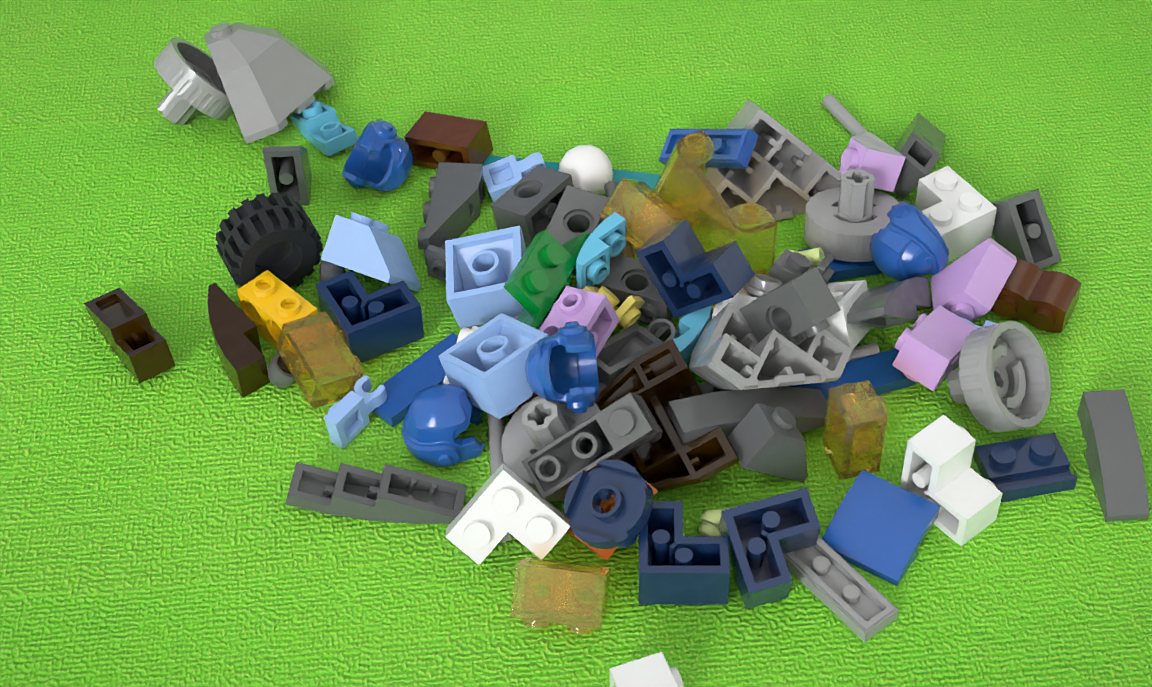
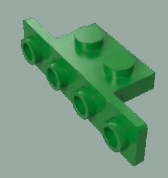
M547 229L535 235L503 286L524 307L517 318L518 321L538 329L541 322L547 318L556 297L564 291L565 287L572 280L569 276L576 267V261L583 244L590 236L587 232L565 242L563 245Z

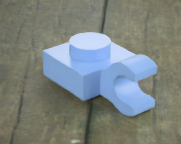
M533 153L518 162L513 154L483 166V177L492 201L498 200L537 165L546 167L541 153Z
M366 375L355 383V392L351 390L341 401L333 404L328 414L324 416L331 442L342 449L370 423L368 415L387 399V392L382 384L374 392L368 393L372 386L370 378Z

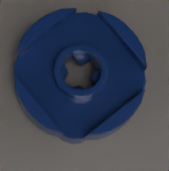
M619 460L598 462L599 467L593 468L588 473L583 470L571 482L564 499L565 516L569 518L570 528L574 534L589 546L599 549L630 547L635 543L637 535L643 530L649 520L654 496L653 489L644 480L642 475L626 462ZM612 495H616L615 507L609 512L604 513V510L599 507L602 500L609 501Z

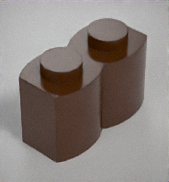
M1017 259V263L992 306L991 311L1004 318L1025 320L1030 325L1043 331L1061 333L1078 302L1081 282L1065 273L1043 271L1030 262Z

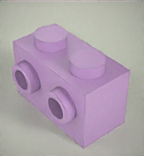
M566 286L559 299L553 304L549 315L539 330L551 336L558 333V328L564 327L566 322L578 321L579 325L587 326V330H590L594 335L597 358L620 319L606 295Z
M939 305L929 315L922 313L912 329L906 328L894 347L899 353L892 366L902 371L911 381L919 382L934 392L948 377L949 372L959 366V357L964 340L977 327Z

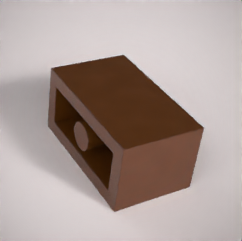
M425 111L404 136L413 155V165L431 169H438L439 162L483 164L493 151L487 121Z

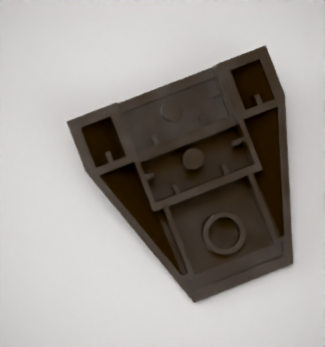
M673 339L636 358L599 393V397L595 401V404L602 411L628 393L642 396L663 433L618 460L633 466L642 475L644 480L657 489L658 492L701 483L739 462L721 427L694 441L682 442L668 414L669 401L702 395L703 393Z

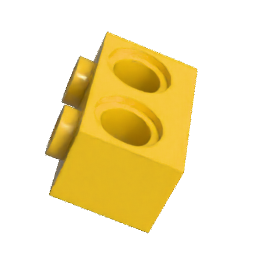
M266 270L237 289L241 310L257 326L258 334L280 352L290 353L299 358L323 341L317 308L270 271Z

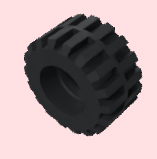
M263 193L256 195L255 199L251 201L248 198L242 201V205L237 209L233 207L228 212L229 218L222 219L219 225L221 231L216 233L215 239L218 243L216 245L217 252L236 285L242 287L266 270L270 271L290 288L294 285L298 287L304 282L303 279L306 276H311L315 271L313 266L320 262L321 256L319 253L323 251V244L320 241L321 237L298 201L295 202L288 195L281 197L280 193H271L268 197Z

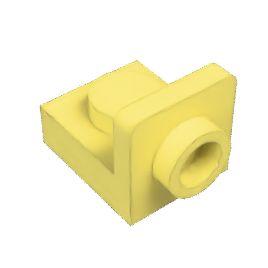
M585 286L583 289L607 296L620 319L614 330L631 327L642 314L639 309L645 301L640 296L630 295L620 307H617L616 305L620 302L619 299L606 287L602 286L599 289L598 287Z

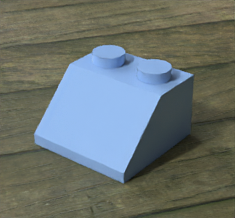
M353 212L350 219L335 215L321 256L322 260L390 284H396L404 280L409 289L419 291L421 286L401 238L387 233L390 225Z
M520 225L445 241L446 301L460 329L486 324L500 313L514 318L522 312L524 307L503 287L526 251Z
M500 313L438 357L450 384L463 387L467 391V396L470 398L472 405L501 419L503 416L513 413L520 404L532 397L533 391L527 382L525 373L526 359L530 349L540 339L548 337V334Z

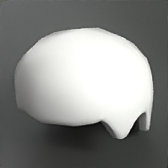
M578 145L567 151L559 164L558 171L570 174L574 187L599 195L604 194L605 183L613 179L610 159L600 148L592 145Z

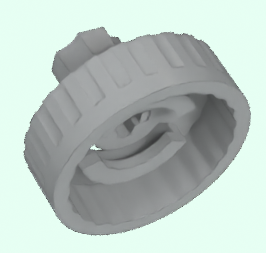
M172 38L154 60V65L159 75L171 87L158 103V110L162 112L165 118L181 126L196 109L217 120H226L233 113V109L212 57L184 39Z
M849 169L848 172L841 174L840 187L818 192L807 202L804 239L812 249L821 247L824 256L830 252L836 256V260L848 262L873 261L870 252L872 235L886 227L890 222L887 216L888 212L892 209L893 205H897L900 202L888 194L874 189L875 178L873 174L867 173L863 169Z
M1015 321L980 327L970 332L961 348L959 369L950 371L947 384L950 390V397L957 404L966 403L977 421L993 432H1007L1037 425L1045 416L1049 406L1051 381L1045 354L1036 337L1028 328Z
M540 396L533 398L514 413L505 427L501 439V453L505 465L539 493L521 461L601 410L594 402V406L587 408V412L574 413L572 409H566L565 404L550 402L544 398L542 399ZM569 486L545 499L547 501H564Z

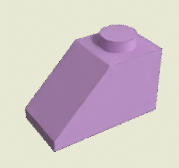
M866 132L851 137L848 147L841 156L839 172L843 174L848 172L849 169H863L865 172L874 175V188L893 192L906 157L873 133Z
M989 237L930 278L933 310L941 305L957 316L968 319L971 322L989 312L1017 263L1016 256Z

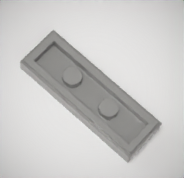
M818 537L815 546L783 554L788 570L864 642L897 619L899 610L820 537Z

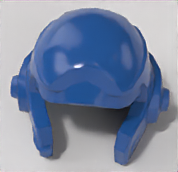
M377 119L376 122L370 121L352 149L344 165L342 175L355 188L369 186L382 192L394 190L406 181L413 167V155L409 144L397 135V129L391 123L383 119Z
M901 201L897 205H893L887 214L890 222L885 228L872 235L870 252L875 265L885 276L897 281L922 277L925 274L935 275L941 272L948 263L949 250L934 224L921 210L908 202Z
M578 321L566 322L564 327L558 328V333L540 339L530 349L526 359L525 373L532 391L547 401L565 404L566 409H572L574 413H585L587 408L594 406V402L599 397V380L594 335L590 330H587V326L579 325Z
M436 384L426 387L414 395L413 402L404 418L402 436L409 452L418 460L440 467L451 466L478 457L482 454V449L485 447L484 444L480 443L474 436L463 440L458 439L457 436L465 431L470 423L479 425L482 420V411L472 405L470 398L467 396V391L463 387L452 384Z

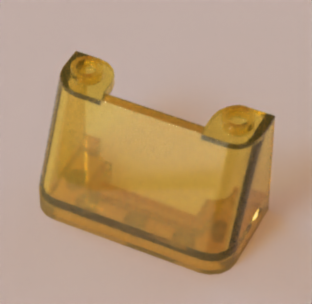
M704 130L680 138L643 208L644 231L650 238L658 230L687 219L706 252L736 241L754 273L770 276L768 273L774 264L777 221L767 209L756 203H745L732 208L729 207L705 176V163L713 157L714 144Z

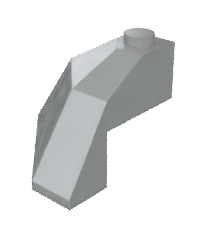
M221 23L213 26L209 33L204 34L208 49L246 144L281 131L288 125L286 119L288 115L293 111L295 114H300L315 101L314 93L328 90L335 84L327 66L276 29L242 23L231 25L229 23Z
M748 99L726 127V129H751L758 135L747 168H707L700 206L729 228L744 226V223L761 220L769 222L794 218V215L805 213L807 202L816 193L840 187L841 173Z
M728 303L705 326L691 352L689 369L715 388L725 390H748L837 381L841 377L853 349L825 329L809 338L807 337L798 346L774 329L758 343L740 310L731 303Z

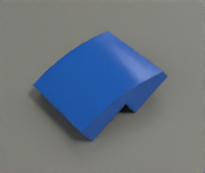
M862 470L841 502L822 540L846 562L898 586L917 557L920 543L938 518L940 506Z

